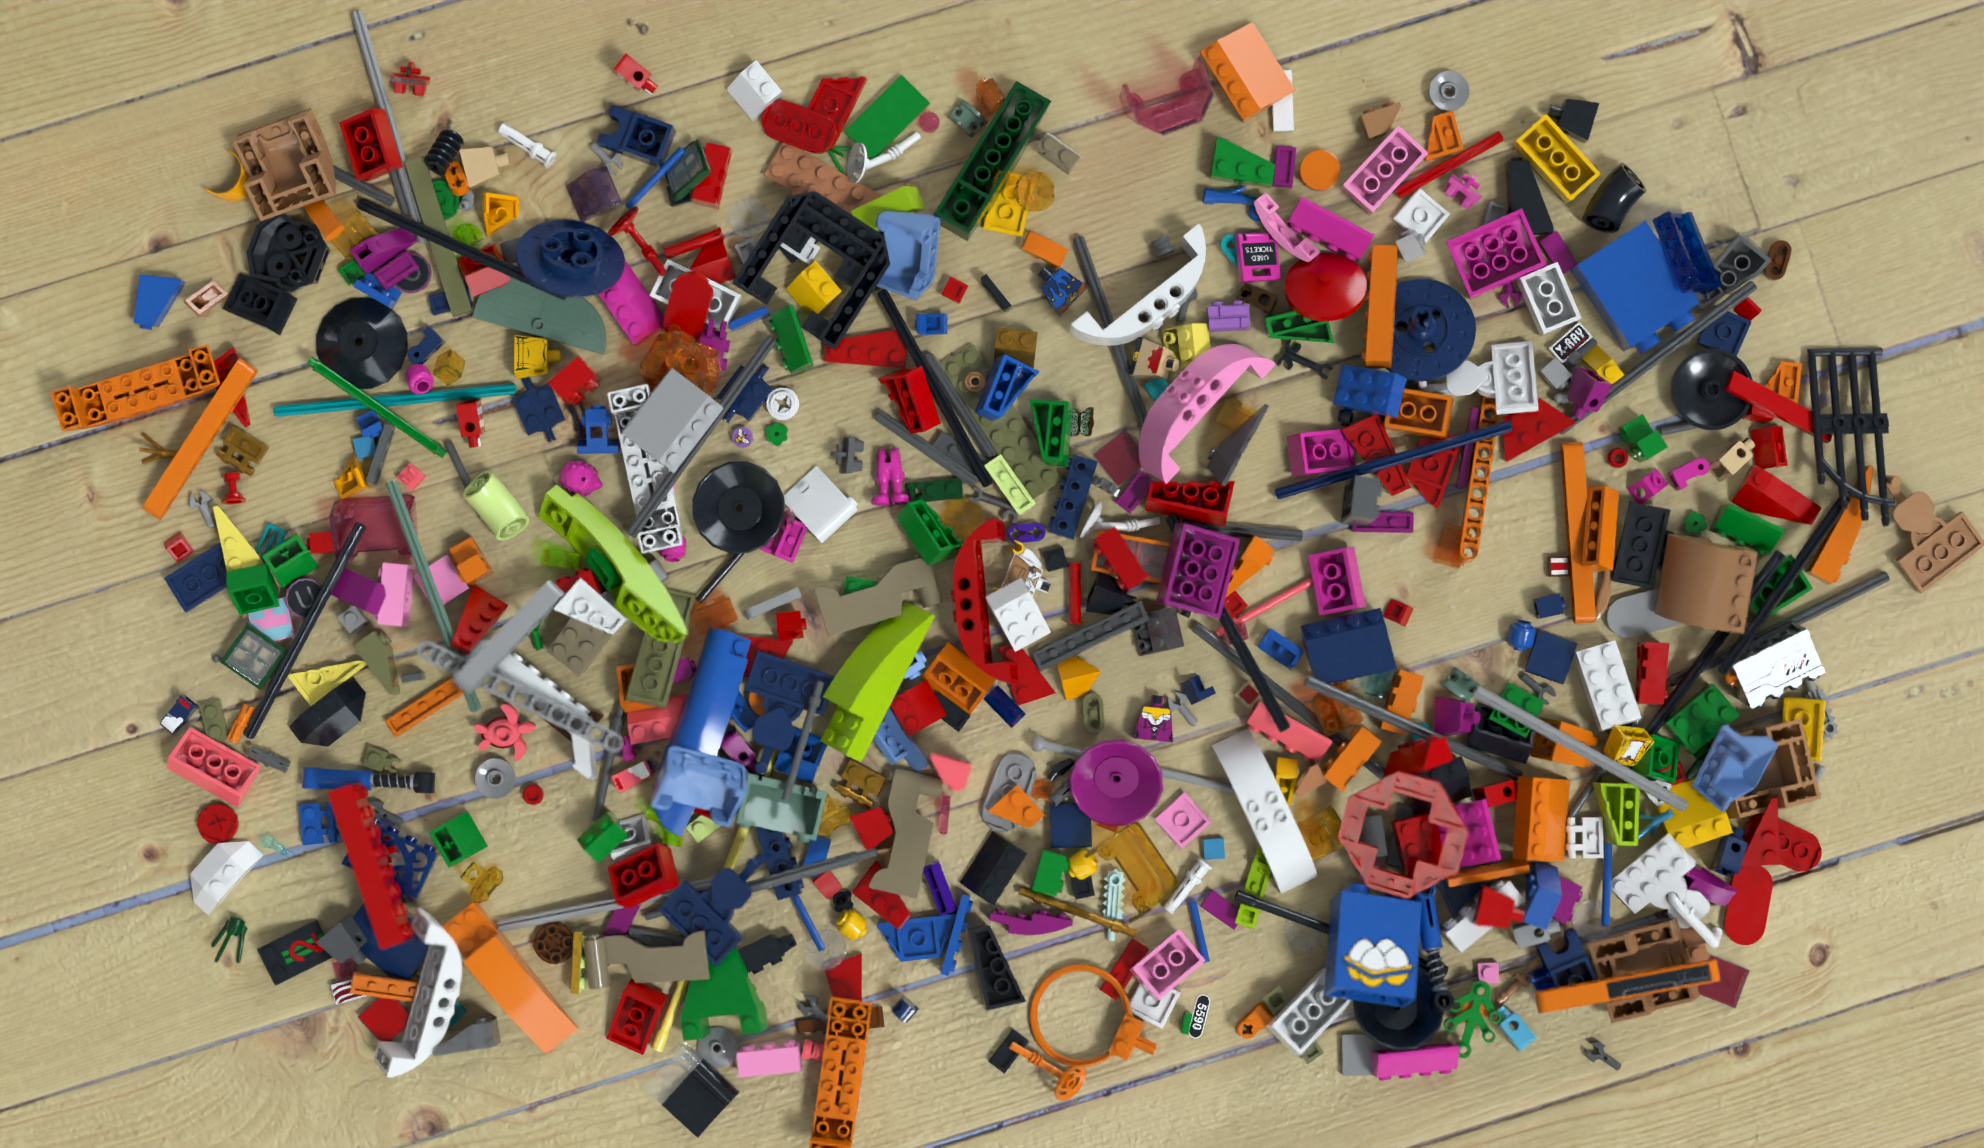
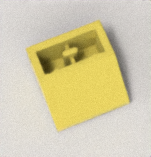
M1191 323L1162 329L1163 347L1174 352L1173 359L1179 360L1178 369L1186 368L1194 359L1211 349L1208 324Z

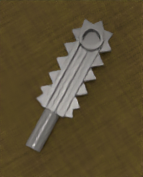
M1805 680L1809 692L1804 697L1806 699L1824 700L1826 694L1823 693V689H1816L1814 681ZM1826 701L1823 739L1827 737L1833 739L1834 734H1838V724L1833 723L1835 717L1830 715L1833 709L1827 708L1828 701Z

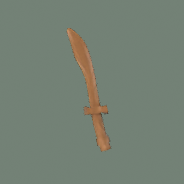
M1617 550L1614 551V557L1617 556ZM1604 571L1603 582L1595 609L1596 620L1605 612L1609 603L1612 571Z
M1565 937L1556 939L1549 944L1553 953H1558L1565 947ZM1539 954L1522 974L1515 973L1511 977L1516 979L1515 982L1496 998L1500 1005L1504 1002L1506 1003L1522 985L1524 987L1529 986L1531 982L1526 980L1542 963Z

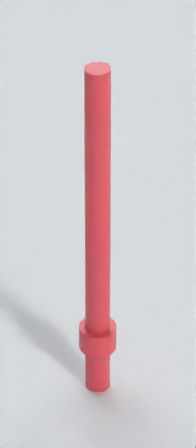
M1310 577L1238 618L1234 617L1233 621L1236 626L1246 623L1314 585L1313 578ZM1223 626L1215 630L1218 637L1226 634Z

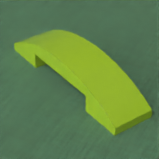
M1259 845L1256 849L1243 891L1263 899L1271 869ZM1240 903L1235 924L1255 929L1260 909Z

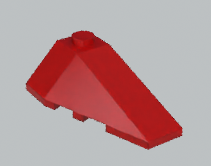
M1757 465L1750 467L1730 501L1750 513L1807 525L1813 524L1822 507Z

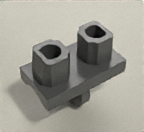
M852 436L843 437V444H837L836 452H830V456L836 457L835 464L841 465V474L862 471L863 462L862 460H854V452H863L864 441L857 440Z

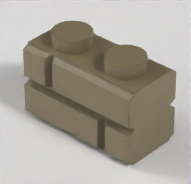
M1046 132L1035 148V152L1056 167H1061V170L1066 174L1071 172L1080 159V154L1049 132Z

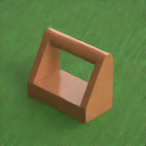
M1312 763L1305 768L1295 785L1294 795L1303 796L1327 782L1318 764Z

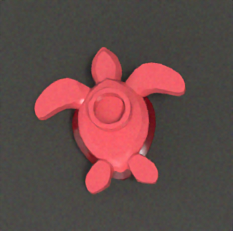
M502 703L501 709L506 716L496 717L489 721L486 726L481 723L474 725L475 731L481 733L483 739L479 744V750H486L489 745L497 748H509L514 745V760L518 761L523 758L527 750L526 742L521 735L531 733L536 725L531 721L520 723L518 721V711L512 705Z

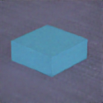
M369 436L353 439L357 459L375 455L377 448L375 437L372 439Z
M1224 838L1203 839L1204 860L1225 859Z

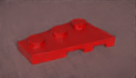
M875 860L851 893L896 929L900 930L912 913L899 894L869 888L873 876L882 869L879 862Z
M862 954L823 967L834 998L862 1002Z

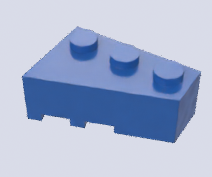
M1006 354L995 358L974 413L990 421L1001 418L1040 371Z

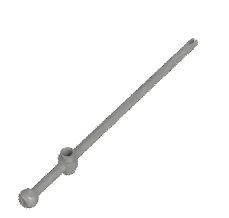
M1041 736L1033 737L1031 748L1036 752L1045 749L1075 757H1080L1089 748L1085 747L1081 750L1046 742ZM1160 768L1162 777L1235 794L1231 784Z

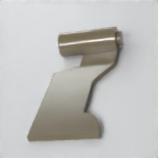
M920 554L912 556L911 561L893 566L874 587L839 596L835 590L830 588L814 589L828 637L901 615L902 593L911 590H918L923 609L943 603L932 566H928Z
M896 768L895 772L891 771L888 782L892 784L888 808L896 829L888 869L879 870L873 876L869 888L917 898L934 823L915 811L919 794L940 798L943 780L939 777Z
M705 930L689 935L685 939L683 946L646 947L625 935L599 936V933L587 934V938L583 939L590 989H600L609 986L608 964L626 963L635 983L710 979Z

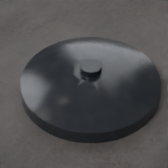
M1705 349L1689 355L1679 364L1671 380V399L1679 416L1691 426L1709 431L1721 430L1737 423L1747 413L1751 404L1725 391L1730 373L1733 371L1752 380L1747 366L1734 354L1721 349Z

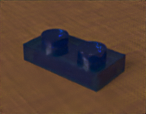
M998 685L984 698L1011 728L1026 715Z

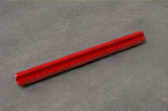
M1497 131L1395 189L1397 197L1399 199L1405 197L1501 143L1504 140L1502 134Z

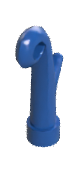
M1245 185L1226 190L1204 189L1203 204L1251 205L1249 209L1250 218L1254 221H1261L1259 216L1254 213V202L1258 198L1240 193L1246 189Z

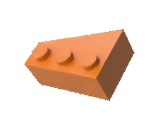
M1401 669L1395 670L1384 709L1411 721L1410 717L1412 712H1415L1417 706L1416 699L1422 689L1424 676ZM1382 720L1380 721L1379 729L1400 735H1405V732H1407Z
M1363 724L1360 727L1355 726L1349 734L1351 738L1348 742L1345 743L1343 741L1336 749L1338 754L1334 759L1330 757L1323 765L1325 768L1323 777L1342 792L1347 788L1346 784L1352 777L1357 775L1360 767L1367 762L1382 742L1381 738Z

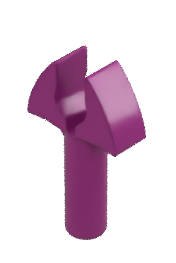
M1513 282L1506 284L1505 293L1499 295L1500 301L1507 309L1509 308L1508 297L1510 295L1514 298L1515 307L1519 304L1522 292L1517 293L1514 291Z

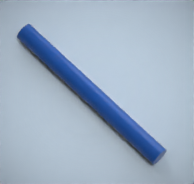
M681 146L625 204L627 208H633L685 154L686 151Z
M1604 844L1601 926H1609L1612 844Z

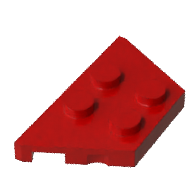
M860 76V78H822L808 106L809 109L832 118L837 127L836 142L867 82V78L864 76Z
M1537 398L1538 411L1506 415L1503 417V422L1510 421L1513 430L1504 433L1505 461L1509 462L1576 424L1575 421L1541 398Z
M1450 435V436H1447V438L1454 437V436H1457V435ZM1422 438L1418 440L1416 447L1444 439ZM1460 447L1412 460L1406 474L1407 480L1436 509L1439 508Z
M743 637L751 640L746 656L748 661L743 677L749 678L758 651L784 659L790 646L793 644V639L780 641L777 638Z

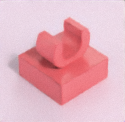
M409 463L396 478L413 492L426 476L412 463Z

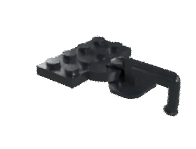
M1629 501L1612 574L1613 582L1653 589L1657 569H1662L1667 536L1668 534H1674L1666 529L1670 509Z

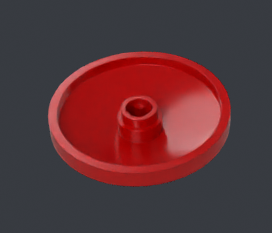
M1319 253L1310 262L1299 260L1290 268L1285 278V296L1288 304L1301 316L1315 321L1328 322L1348 317L1362 305L1366 297L1367 282L1363 270L1353 260L1340 254Z

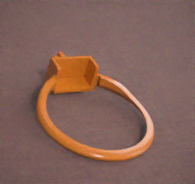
M1074 964L1057 969L1040 983L1033 995L1030 1005V1025L1033 1035L1042 1050L1059 1063L1072 1067L1075 1065L1089 1067L1100 1064L1113 1056L1129 1060L1135 1047L1153 1055L1158 1045L1140 1036L1146 1021L1133 1015L1129 997L1122 985L1112 975L1098 967ZM1070 972H1090L1106 979L1118 992L1124 1012L1127 1011V1015H1124L1109 1051L1094 1058L1072 1059L1059 1054L1045 1041L1038 1025V1005L1043 992L1055 979Z

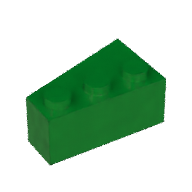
M1294 310L1263 317L1266 334L1269 338L1334 343L1329 321L1311 320L1301 316Z

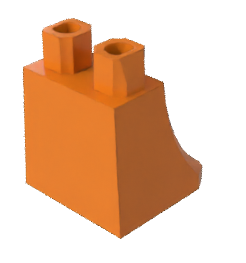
M1543 717L1539 718L1589 747L1597 745L1598 737L1593 735L1591 731L1562 721ZM1535 731L1534 745L1530 753L1531 757L1579 767L1592 765V762Z

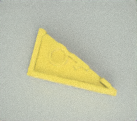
M219 506L213 507L227 572L265 564L239 529L230 521L227 514Z
M357 660L289 674L288 678L308 704L312 706L331 690L354 676L367 664L364 660Z

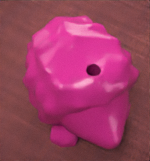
M579 460L566 462L559 471V483L566 488V491L572 494L578 493L580 496H588L592 491L598 490L603 486L598 477V471L596 468H593L592 464Z

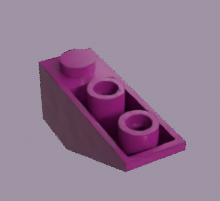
M398 228L368 238L350 249V251L367 275L418 241L413 233Z

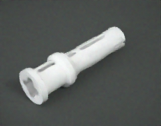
M503 123L499 128V135H502L528 152L530 158L537 159L544 164L545 168H549L553 164L557 153L550 152L540 142H533L507 125V123Z
M1198 857L1190 871L1187 870V877L1163 907L1171 914H1174L1175 910L1194 886L1201 884V879L1208 870H1212V867Z

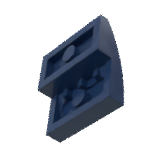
M1538 630L1532 651L1529 653L1525 672L1563 685L1569 672L1577 643Z
M1050 804L1051 848L1092 847L1091 819L1080 811L1076 804H1059L1058 806Z

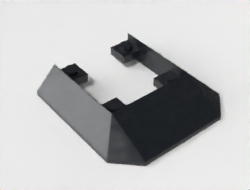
M816 191L786 197L732 284L767 305L778 287L761 276L782 243L799 254L810 237L845 258L834 276L851 288L830 321L812 310L801 328L835 350L890 266L885 236Z

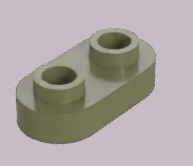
M1089 693L1082 702L1084 727L1089 733L1097 734L1104 728L1103 700L1100 695ZM1091 699L1096 700L1097 704L1095 707L1089 706ZM1091 720H1097V727H1091Z

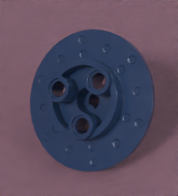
M553 220L538 224L524 233L516 249L517 265L522 274L531 283L547 292L567 297L592 296L610 289L620 280L625 266L622 248L612 236H608L607 232L594 225L574 220Z
M1413 279L1397 284L1392 368L1385 369L1412 381L1436 380L1458 369L1471 353L1476 337L1475 317L1466 299L1451 286L1436 280ZM1432 314L1437 315L1439 318L1434 320ZM1419 321H1424V325H1419ZM1404 327L1406 330L1404 332H1398L1396 328ZM1426 347H1431L1434 349V351L1428 353L1424 351V349Z

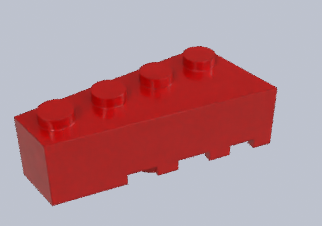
M1196 481L1188 483L1168 482L1167 484L1164 482H1151L1145 511L1168 516L1176 514L1178 518L1225 527L1235 481H1228L1226 486L1217 483V481H1209V483H1196Z

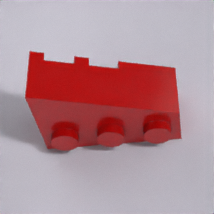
M922 366L893 371L878 378L881 384L884 383L890 392L888 395L890 400H894L899 407L898 413L911 434L925 432L941 424Z

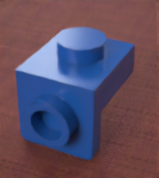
M916 314L915 329L917 334L925 336L948 334L947 314Z
M370 410L356 418L364 438L369 436L372 439L381 434L380 430L383 429V425L374 411Z

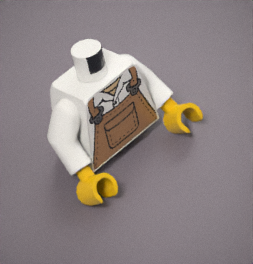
M1014 540L1017 543V547L1015 549L1009 547V550L1015 554L1001 588L1022 577L1032 597L1035 589L1047 593L1051 582L1040 578L1043 572L1041 562L1034 552L1026 548L1021 542Z

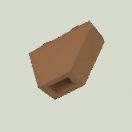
M1394 101L1383 104L1381 109L1375 110V108H1370L1363 111V115L1360 116L1359 120L1367 141L1385 136L1389 132L1401 107L1400 102L1394 104Z

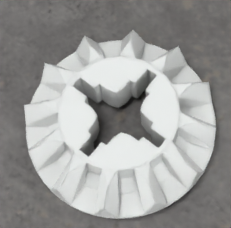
M788 388L775 389L767 398L768 412L778 420L791 419L798 411V397ZM788 396L786 403L789 405L790 409L783 407L782 410L778 412L780 405L775 400L777 399L783 401Z

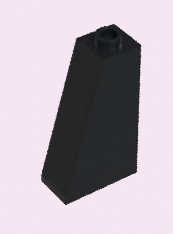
M1522 157L1510 158V161L1505 164L1508 213L1510 214L1522 209L1533 235L1552 234L1554 227L1529 160H1523Z

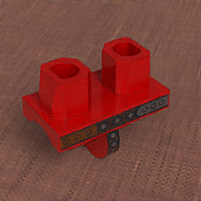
M409 62L407 67H400V72L407 74L394 73L393 76H390V82H393L394 93L405 94L406 84L413 85V95L424 96L427 85L430 84V77L418 76L421 75V69L415 68L414 62Z

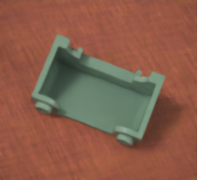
M747 773L746 794L735 818V822L739 823L738 827L750 829L751 826H757L798 836L797 840L809 843L810 839L816 840L827 792L794 784L790 800L786 801L781 799L786 782Z

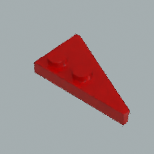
M1772 795L1771 800L1768 801L1766 810L1754 830L1752 839H1750L1741 866L1781 865L1777 795Z

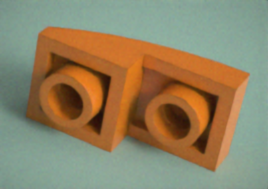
M1032 231L1028 232L1021 247V250L1036 259L1041 258L1055 268L1061 267L1068 252V249Z

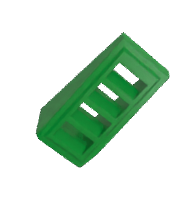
M593 547L590 548L585 562L605 589L609 591L619 586L622 578L615 566Z

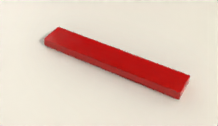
M1736 371L1730 373L1725 391L1814 437L1812 411ZM1822 435L1823 442H1831L1832 435Z

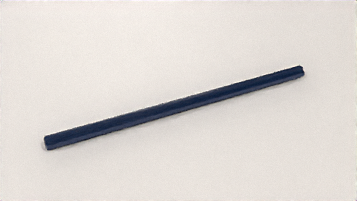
M1510 421L1501 422L1275 489L1276 498L1283 499L1351 479L1355 475L1361 476L1508 433L1513 430Z

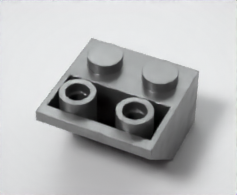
M1170 607L1148 612L1150 620L1133 628L1139 656L1184 646L1176 608Z

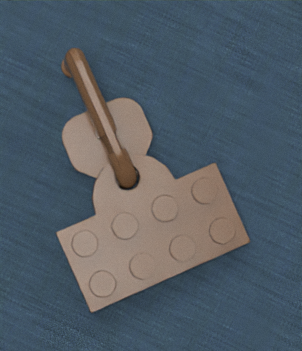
M1886 475L1887 489L1898 503L1893 510V518L1902 530L1909 531L1908 540L1911 545V549L1898 558L1896 562L1919 593H1923L1984 546V540L1964 512L1960 511L1945 523L1942 519L1934 516L1935 505L1925 492L1917 491L1906 498L1899 488L1902 483L1901 477Z

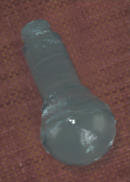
M266 834L262 837L261 845L264 848H272L281 855L288 857L290 851L276 842L272 835Z

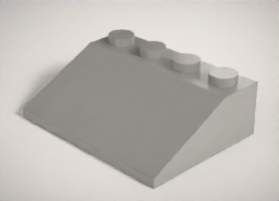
M670 368L621 433L665 468L675 473L724 407L673 368Z

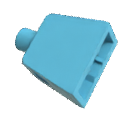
M1504 1005L1497 1010L1502 1016V1023L1498 1026L1518 1051L1524 1049L1537 1038L1516 1012L1511 1014ZM1510 1022H1514L1517 1025L1516 1030H1511L1509 1027Z

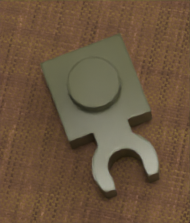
M368 746L362 766L383 772L384 767H387L390 772L398 773V770L392 767V763L394 761L401 763L402 760L398 757L388 758L389 752Z

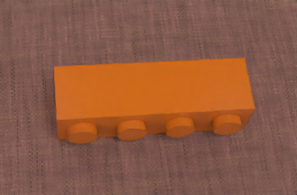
M1606 485L1588 487L1582 566L1595 572L1613 570L1619 491Z

